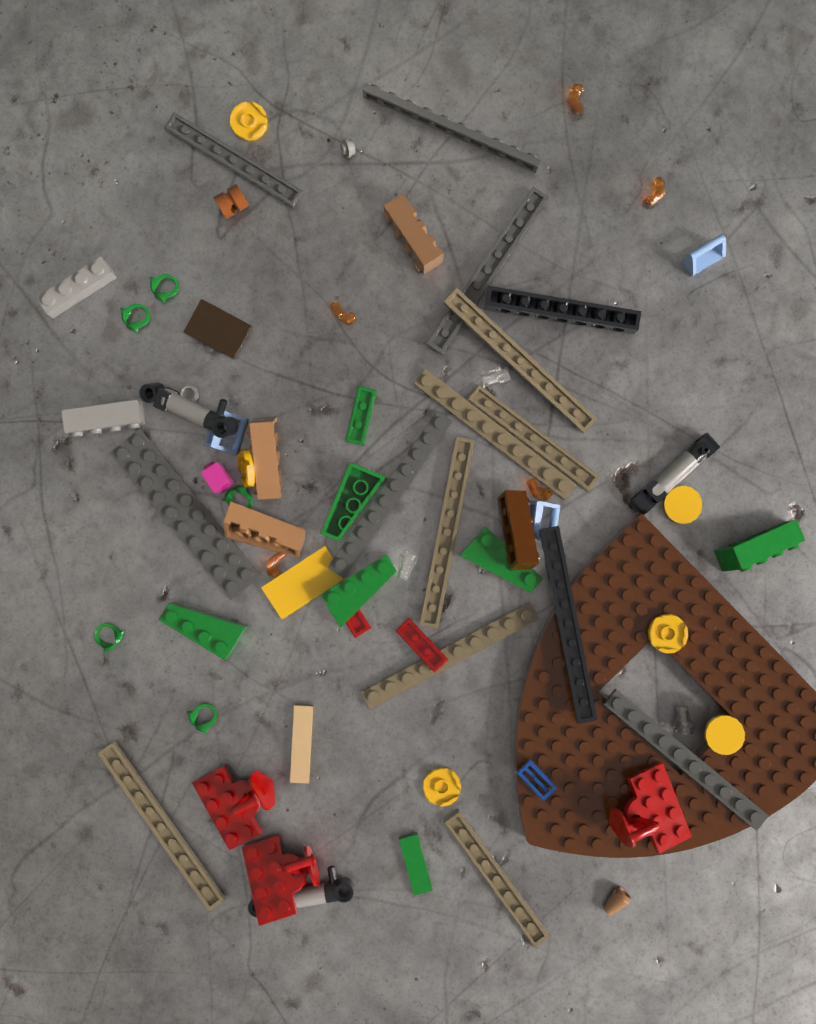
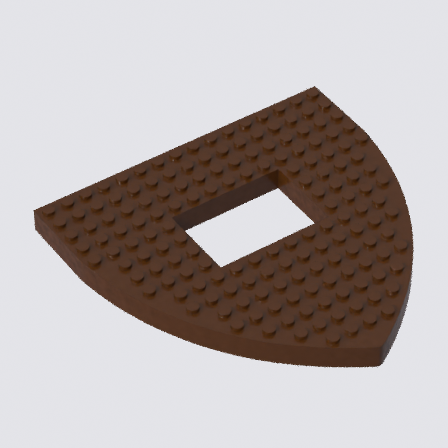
M642 513L636 514L579 570L570 582L597 720L581 724L576 722L554 608L540 632L525 672L515 721L514 772L520 769L530 758L557 786V789L545 801H542L515 772L517 801L523 832L527 842L533 846L594 857H649L700 847L751 827L680 767L675 770L645 738L603 704L606 698L599 691L650 642L648 639L649 625L654 618L662 614L678 616L688 628L686 644L679 651L667 654L727 715L737 719L745 731L743 745L735 753L721 755L714 752L705 741L694 754L769 816L795 800L816 781V691ZM658 762L664 764L692 835L691 838L660 854L655 852L649 836L636 841L633 848L624 846L609 825L610 809L617 808L624 813L627 802L634 797L627 778ZM530 765L528 768L550 789L551 786ZM526 771L523 772L524 776L544 795L546 792Z

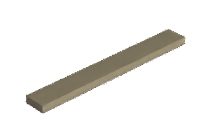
M479 384L467 399V401L587 492L590 491L600 478L589 467Z
M458 809L443 820L535 948L550 937L547 930Z

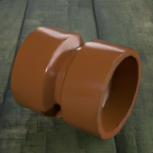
M237 184L228 188L227 193L221 192L213 197L226 220L234 216L236 210L242 211L249 207Z

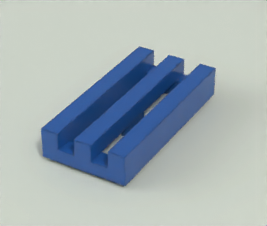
M530 758L520 769L515 771L542 801H545L557 789V786ZM530 765L551 786L550 789L528 768ZM524 771L546 792L544 795L524 776Z

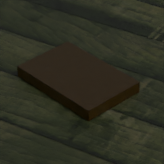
M201 299L183 332L235 360L252 329V325Z

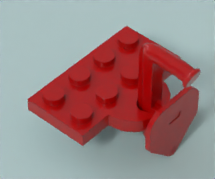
M658 762L627 778L634 797L627 802L624 813L617 808H611L609 814V825L624 846L633 848L636 841L649 836L655 852L660 854L692 837L662 762Z
M223 765L192 782L229 850L261 835L262 830L254 815L259 811L260 807L264 810H270L275 805L274 783L271 778L256 770L249 776L248 781H234L226 765Z
M279 835L241 847L258 925L263 926L297 915L298 911L294 894L305 885L308 875L310 874L314 886L320 885L319 866L311 847L308 845L304 846V858L293 854H284Z

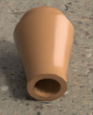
M622 887L615 889L603 907L604 911L609 916H612L630 904L631 896Z

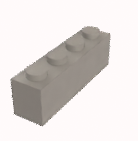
M100 256L37 296L36 299L45 313L55 318L115 280L117 276L108 262Z
M138 399L61 410L64 433L71 435V437H82L83 433L90 432V435L102 434V430L118 432L123 427L138 429L140 425L145 424L143 403Z

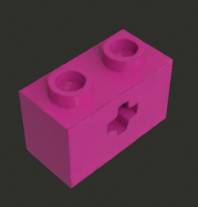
M212 461L204 466L205 470L201 472L214 493L220 494L236 484L224 464L219 462L214 463Z

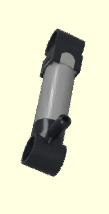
M158 382L144 384L139 390L140 398L145 403L154 402L153 407L164 412L170 411L212 431L218 438L234 435L238 431L236 419L230 416H223L228 403L225 399H220L217 411L215 412L179 395L178 391L170 387H164L163 384Z
M706 432L660 475L629 500V503L639 514L645 515L698 465L714 454L720 448L719 444Z
M329 866L327 868L329 882L322 883L319 886L310 885L302 887L300 891L294 894L296 907L302 908L337 901L342 903L349 902L354 895L355 885L347 877L340 878L337 881L335 866ZM347 887L349 892L342 893L340 888ZM251 898L248 904V911L251 916L257 918L253 898Z

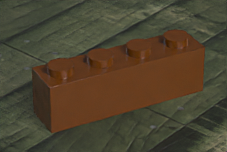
M505 490L497 499L509 569L531 570L539 564L540 556L536 548V535L532 526L533 518L530 515L529 509L530 501L527 498L526 491Z

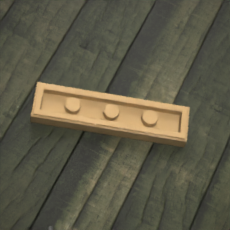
M294 705L290 783L309 784L314 705Z

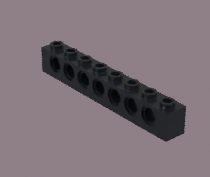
M488 286L484 310L633 335L639 330L642 312Z

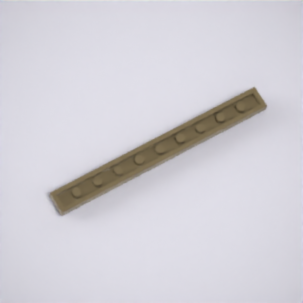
M458 288L443 302L582 433H585L597 420L591 412Z
M426 368L414 382L416 387L565 500L577 485Z
M456 437L419 624L422 626L439 628L475 440Z
M528 602L440 649L448 658V661L436 673L421 659L361 691V694L369 709H372L539 620L531 603Z
M114 741L97 753L208 912L225 900V896L118 744Z

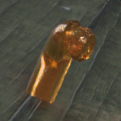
M574 84L570 88L568 102L576 114L584 110L583 105L579 101L581 93L584 92L582 84Z
M656 177L653 180V193L645 199L649 206L654 205L665 195V181L662 177Z
M333 302L330 305L335 316L345 324L351 325L352 322L357 320L353 312H349L346 315L338 302Z
M535 478L526 481L534 498L548 500L552 497V490L539 487Z
M276 552L268 559L266 569L268 576L272 578L279 576L278 563L286 557V554Z

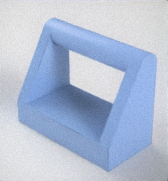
M723 234L717 236L690 252L682 260L691 277L726 256L725 236Z
M225 411L223 416H230L240 421L232 449L219 446L221 438L216 437L212 431L208 432L205 446L238 455L248 419Z
M529 500L530 515L533 518V531L536 535V540L541 541L539 529L543 507L552 508L550 527L558 526L560 505Z

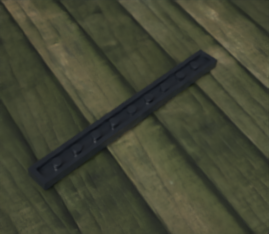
M559 526L539 529L576 722L581 724L596 721L597 715Z

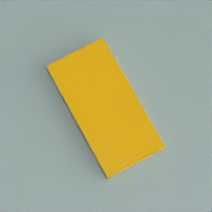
M326 546L261 587L281 619L292 614L346 578V576L342 578L328 568L334 558Z

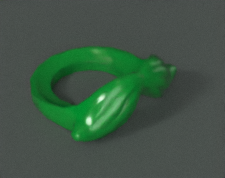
M162 274L156 278L150 277V288L157 300L165 303L166 299L177 294L179 284L175 277L169 274ZM168 278L174 282L175 288L173 291L156 293L155 289L162 279Z
M135 303L125 309L120 308L122 321L129 330L137 333L139 328L149 323L150 313L145 306ZM134 308H141L145 311L146 318L143 321L127 323V319Z
M236 485L229 489L222 501H226L230 505V502H233V491L236 490L247 497V508L250 509L253 502L251 494L243 485Z
M104 623L95 630L94 639L104 649L103 652L106 653L113 650L115 645L121 641L124 630L119 631L113 624ZM109 627L113 630L115 636L114 644L103 642L100 639L99 632L102 628Z
M202 703L193 711H187L190 723L200 732L207 734L208 729L217 721V711L211 704ZM204 707L210 708L213 711V719L208 723L196 725L195 721L199 710Z

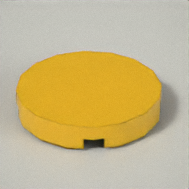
M241 102L231 111L230 127L240 139L246 141L256 140L266 131L268 125L266 112L256 102Z
M241 449L237 455L238 470L242 474L240 479L245 488L253 487L255 472L252 456L248 449Z
M679 486L667 493L668 495L663 501V509L667 518L679 524L690 523L697 519L702 510V499L697 491L691 487Z
M662 614L654 618L650 623L648 639L651 645L658 651L675 653L686 644L688 628L678 616Z
M718 715L707 723L704 738L707 745L714 752L721 755H730L742 747L745 740V731L737 719L729 715Z
M447 767L432 769L427 773L423 781L424 795L432 804L442 807L451 805L457 800L461 791L459 777L453 770Z

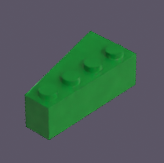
M349 462L320 534L339 541L386 477Z
M797 519L785 521L763 530L764 533H756L748 536L747 539L729 544L728 548L714 550L722 572L733 570L745 572L752 569L751 565L755 563L760 565L767 562L768 557L772 556V558L783 555V551L786 549L790 551L798 548L799 543L804 542L805 538Z
M484 527L459 554V556L529 593L544 579L534 569L510 570L505 543L487 527Z
M385 555L320 594L339 627L341 628L397 570L388 555Z
M175 602L168 603L159 618V621L224 661L229 658L248 625Z

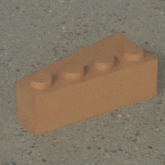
M404 194L383 205L384 213L382 214L386 222L392 223L394 227L392 230L396 238H401L403 241V249L407 255L411 254L413 257V265L418 272L421 270L424 275L441 265L444 252L441 248L437 250L436 241L432 235L427 236L424 223L420 219L416 220L417 214Z
M277 416L254 418L249 423L250 426H247V436L251 438L252 445H249V451L253 457L256 479L253 491L254 495L257 494L258 500L281 498L283 495L281 469L278 468L280 452L276 449L279 439L278 432L274 430Z
M230 502L223 521L225 538L297 558L300 556L306 530L299 526L288 524L234 502Z

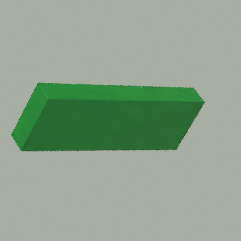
M358 386L345 442L364 446L377 390Z
M418 833L400 837L399 842L414 896L433 891Z

